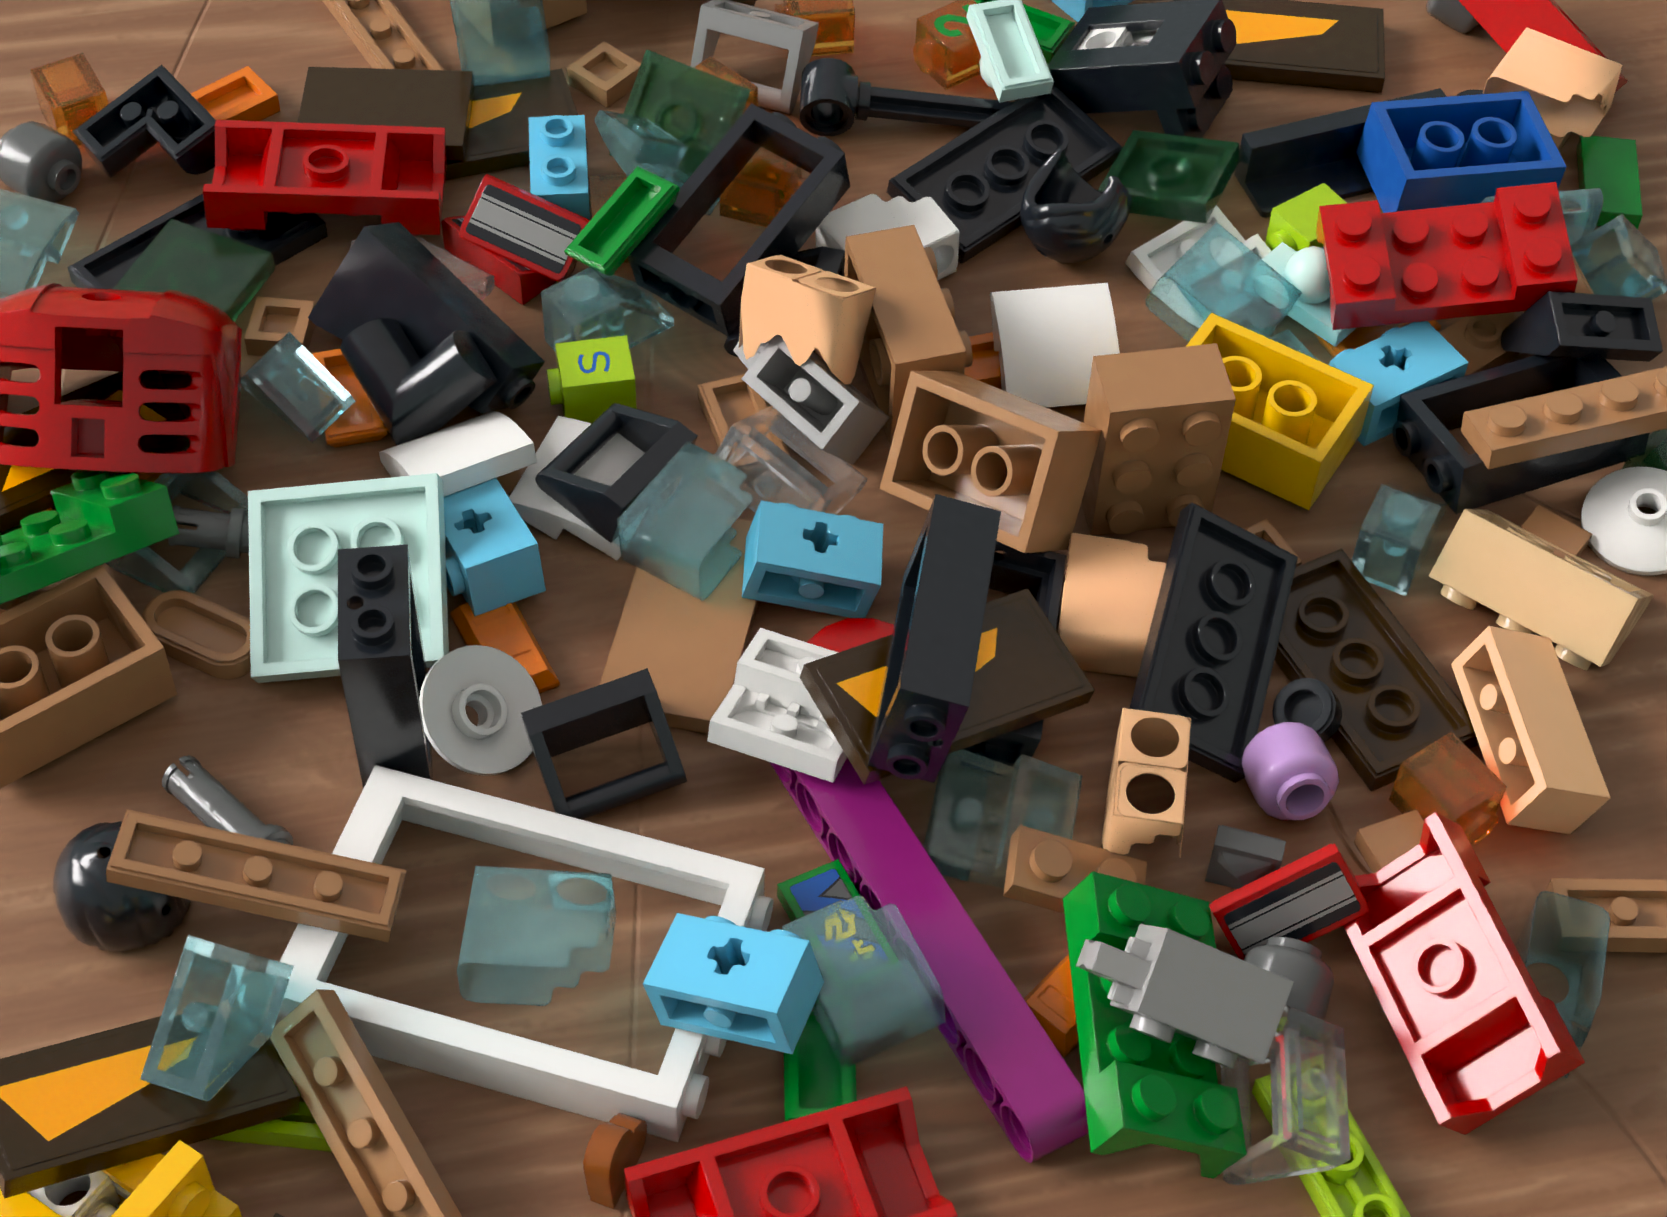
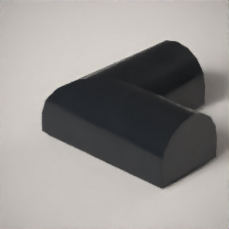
M163 65L159 66L72 131L97 165L110 178L157 143L186 173L194 175L203 174L215 168L216 120Z
M378 318L353 330L342 341L340 346L342 354L396 446L438 431L498 381L468 331H454L420 360L397 319Z

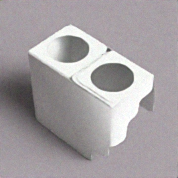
M870 194L829 212L815 230L816 248L824 246L845 251L846 236L915 225L923 247H931L935 254L938 270L937 280L957 270L959 230L931 197H924L916 202H908L904 197L897 196L885 202L876 194Z

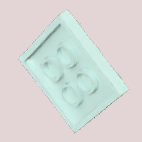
M438 473L248 491L250 663L252 679L257 683L341 676L338 663V549L408 544L426 667L431 668L441 657L449 653L443 480Z

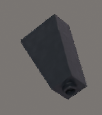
M399 222L364 226L308 316L316 326L342 340L353 330L369 321L378 318L397 319L420 360L454 331H468L498 380L468 405V407L482 414L506 408L515 409L523 404L534 391L536 384L533 379L545 363L531 347Z

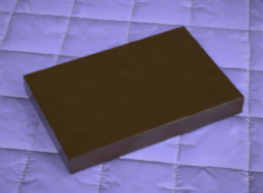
M308 67L298 123L443 127L446 129L447 160L462 161L465 159L475 87L473 71Z

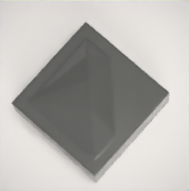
M1219 825L1205 881L1239 889L1280 869L1286 842L1281 839Z

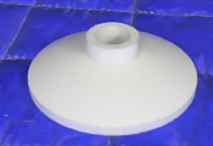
M1652 467L1620 469L1600 479L1588 492L1582 507L1581 527L1593 534L1589 541L1590 548L1610 566L1635 575L1652 576L1667 573V471ZM1637 507H1648L1657 513L1645 514Z
M470 645L447 653L430 668L423 681L419 701L424 732L433 748L444 760L464 772L487 776L504 773L528 758L532 753V748L521 713L542 706V702L532 677L516 659L493 647ZM465 706H470L477 712L479 718L477 726L469 720Z

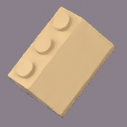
M1487 509L1463 510L1429 574V577L1444 584L1440 591L1442 596L1470 610H1474L1477 603H1480L1500 614L1496 624L1504 629L1534 634L1535 632L1543 637L1551 638V641L1557 644L1555 647L1557 657L1583 670H1588L1591 663L1600 667L1610 664L1654 596ZM1553 547L1561 550L1562 552L1570 556L1565 555L1563 559L1553 554V551L1555 550Z

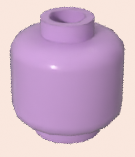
M1282 722L1269 726L1255 735L1243 753L1242 767L1245 780L1257 804L1271 817L1279 820H1305L1314 817L1326 807L1335 795L1339 783L1337 766L1323 740L1312 727L1299 722Z

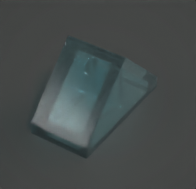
M290 331L241 378V386L244 390L312 443L356 402L352 395Z

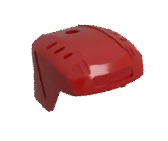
M51 283L29 288L0 299V464L50 469L141 473H202L234 465L241 395L242 329L222 309L198 297L171 289L166 292L63 287L60 284ZM38 368L40 371V377L36 382L11 381L12 370ZM62 369L118 372L123 370L122 401L80 399L61 402ZM146 370H158L159 374L189 375L192 381L185 388L153 389L143 386L141 375ZM9 394L36 398L40 406L39 411L36 414L7 412ZM150 402L180 403L188 405L191 413L187 419L152 421L145 420L141 416L140 408L144 403ZM4 428L33 429L39 436L38 444L26 447L3 443ZM143 435L186 436L190 440V446L186 451L152 453L143 451L139 442Z

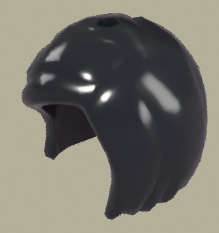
M1058 148L1034 174L1025 189L1020 209L1021 223L1032 244L1045 257L1067 264L1083 262L1099 255L1117 238L1130 214L1132 197L1128 189L1116 176L1109 177L1107 187L1103 193L1094 189L1073 169V166L1063 153L1064 150Z
M122 821L98 823L79 832L67 843L61 852L53 877V892L56 896L57 908L67 929L80 942L98 947L101 950L127 951L157 944L162 938L170 937L174 929L182 924L191 900L106 882V868Z

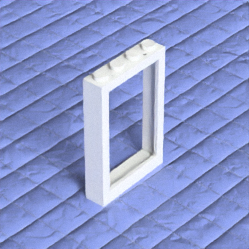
M378 765L374 766L332 853L382 864L400 823L404 820L721 905L718 916L728 919L738 926L767 931L773 910V898L764 896L765 868ZM298 923L265 991L274 1026L316 989L335 990L371 1056L604 1122H609L618 1113H624L646 1121L647 1134L678 1142L686 1118H699L709 1087V1077L702 1075L709 1055L720 1057L727 1042L726 1039L675 1028L658 1075L326 983L348 934Z

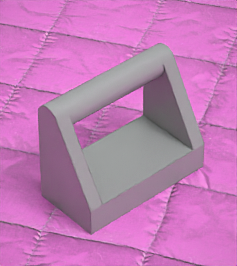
M711 0L704 3L700 7L688 87L792 114L801 89L802 71L809 64L815 46L819 23L731 0ZM720 33L788 49L789 54L782 90L708 71Z

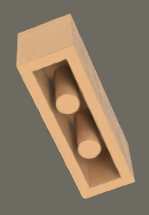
M1488 626L1451 665L1507 825L1570 835L1611 797L1551 638Z

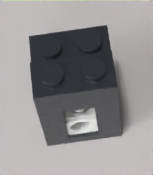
M1182 0L1091 7L1087 9L1052 58L1048 68L1054 81L1053 84L1084 113L1156 110L1172 155L1192 154L1233 91L1232 75L1224 63L1237 45L1236 28L1234 23L1228 18L1222 0Z

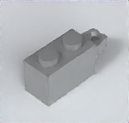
M780 335L774 336L766 343L761 342L755 355L747 360L743 351V344L739 348L738 342L733 350L748 369L742 377V380L821 450L852 465L890 418L852 384L844 385L830 371L826 362L814 352L801 366L795 364Z
M1139 924L1135 937H1129L1124 951L1103 942L1085 939L1076 967L1112 982L1107 999L1111 1000L1110 1006L1133 1015L1129 1028L1170 1044L1174 1033H1179L1196 1040L1192 1054L1230 1069H1234L1238 1057L1261 1064L1265 1063L1294 983L1292 980L1171 929Z

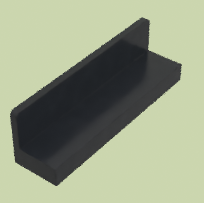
M1439 88L1387 101L1447 96ZM1371 104L1242 134L1234 175L1261 217H1271L1272 208L1322 183L1329 186L1342 199L1374 192L1356 153Z

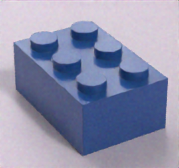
M1528 91L1372 102L1356 151L1383 213L1494 202L1496 189L1501 187L1556 182L1557 188H1559L1567 167Z

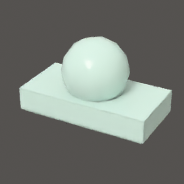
M996 0L969 5L966 18L981 54L979 61L980 74L985 83L994 89L999 103L1050 94L1054 81L1022 0Z
M1282 242L1246 272L1244 282L1246 288L1334 347L1356 329L1332 330L1330 281L1323 248L1312 246L1295 251Z

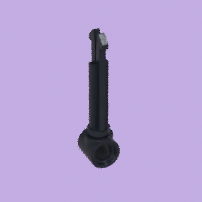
M821 58L807 64L802 71L800 122L806 130L820 136H836L848 131L854 123V117L855 120L867 121L868 117L972 128L1012 102L999 103L998 100L871 87V82L859 81L858 84V75L855 74L853 68L846 62L835 58Z

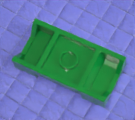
M79 470L71 475L72 483L51 490L56 511H43L29 515L20 521L22 528L0 535V604L179 534L166 485L139 479V475L134 473L121 474L111 471Z
M1094 871L1063 898L1090 1151L1094 1154L1107 1155L1147 1144H1154L1196 1153L1199 1155L1201 1176L1214 1179L1247 1155L1237 1088L1218 1084L1215 1063L1192 1054L1196 1040L1175 1032L1170 1044L1129 1028L1133 1015L1110 1006L1111 1000L1107 999L1112 982L1076 967L1085 939L1103 942L1124 951L1129 937H1135L1139 924L1168 928L1216 948L1209 906L1210 902Z

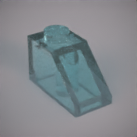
M1622 214L1570 245L1571 251L1594 294L1652 298L1653 300L1667 292V278L1657 248Z
M591 267L541 291L545 341L555 352L556 343L627 335L630 349L674 326V317L646 289L637 285L634 281L616 275L607 276Z
M1393 483L1381 484L1361 526L1352 562L1368 582L1407 596L1448 504Z
M188 935L140 1080L200 1100L210 1101L271 1037L294 966L235 947Z

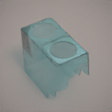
M450 0L461 70L473 71L475 86L550 77V49L542 0Z
M1216 222L1158 279L1148 294L1145 304L1151 312L1188 342L1210 313H1214L1268 338L1285 319L1302 292Z
M687 441L658 473L655 479L647 485L617 519L622 559L701 601L705 600L742 556L741 550L731 546L729 542L737 535L736 529L730 526L753 500L751 494L739 488L747 478L746 473L737 469L735 465Z
M475 866L457 967L461 996L465 1000L479 1003L546 1006L551 1002L554 988H574L579 983L581 973L585 971L604 972L610 968L616 920V904L611 874Z
M1543 891L1538 895L1515 947L1526 967L1534 963H1547L1557 967L1566 976L1569 983V993L1562 1002L1555 1004L1580 1052L1601 1000L1610 916L1605 909L1598 905L1558 893ZM1569 1073L1562 1077L1568 1078Z
M856 896L846 901L839 900L782 926V930L790 931L802 939L809 940L824 980L812 1011L837 1060L844 1069L945 1023L944 998L941 987L896 905L889 903L878 910L871 909L863 896Z

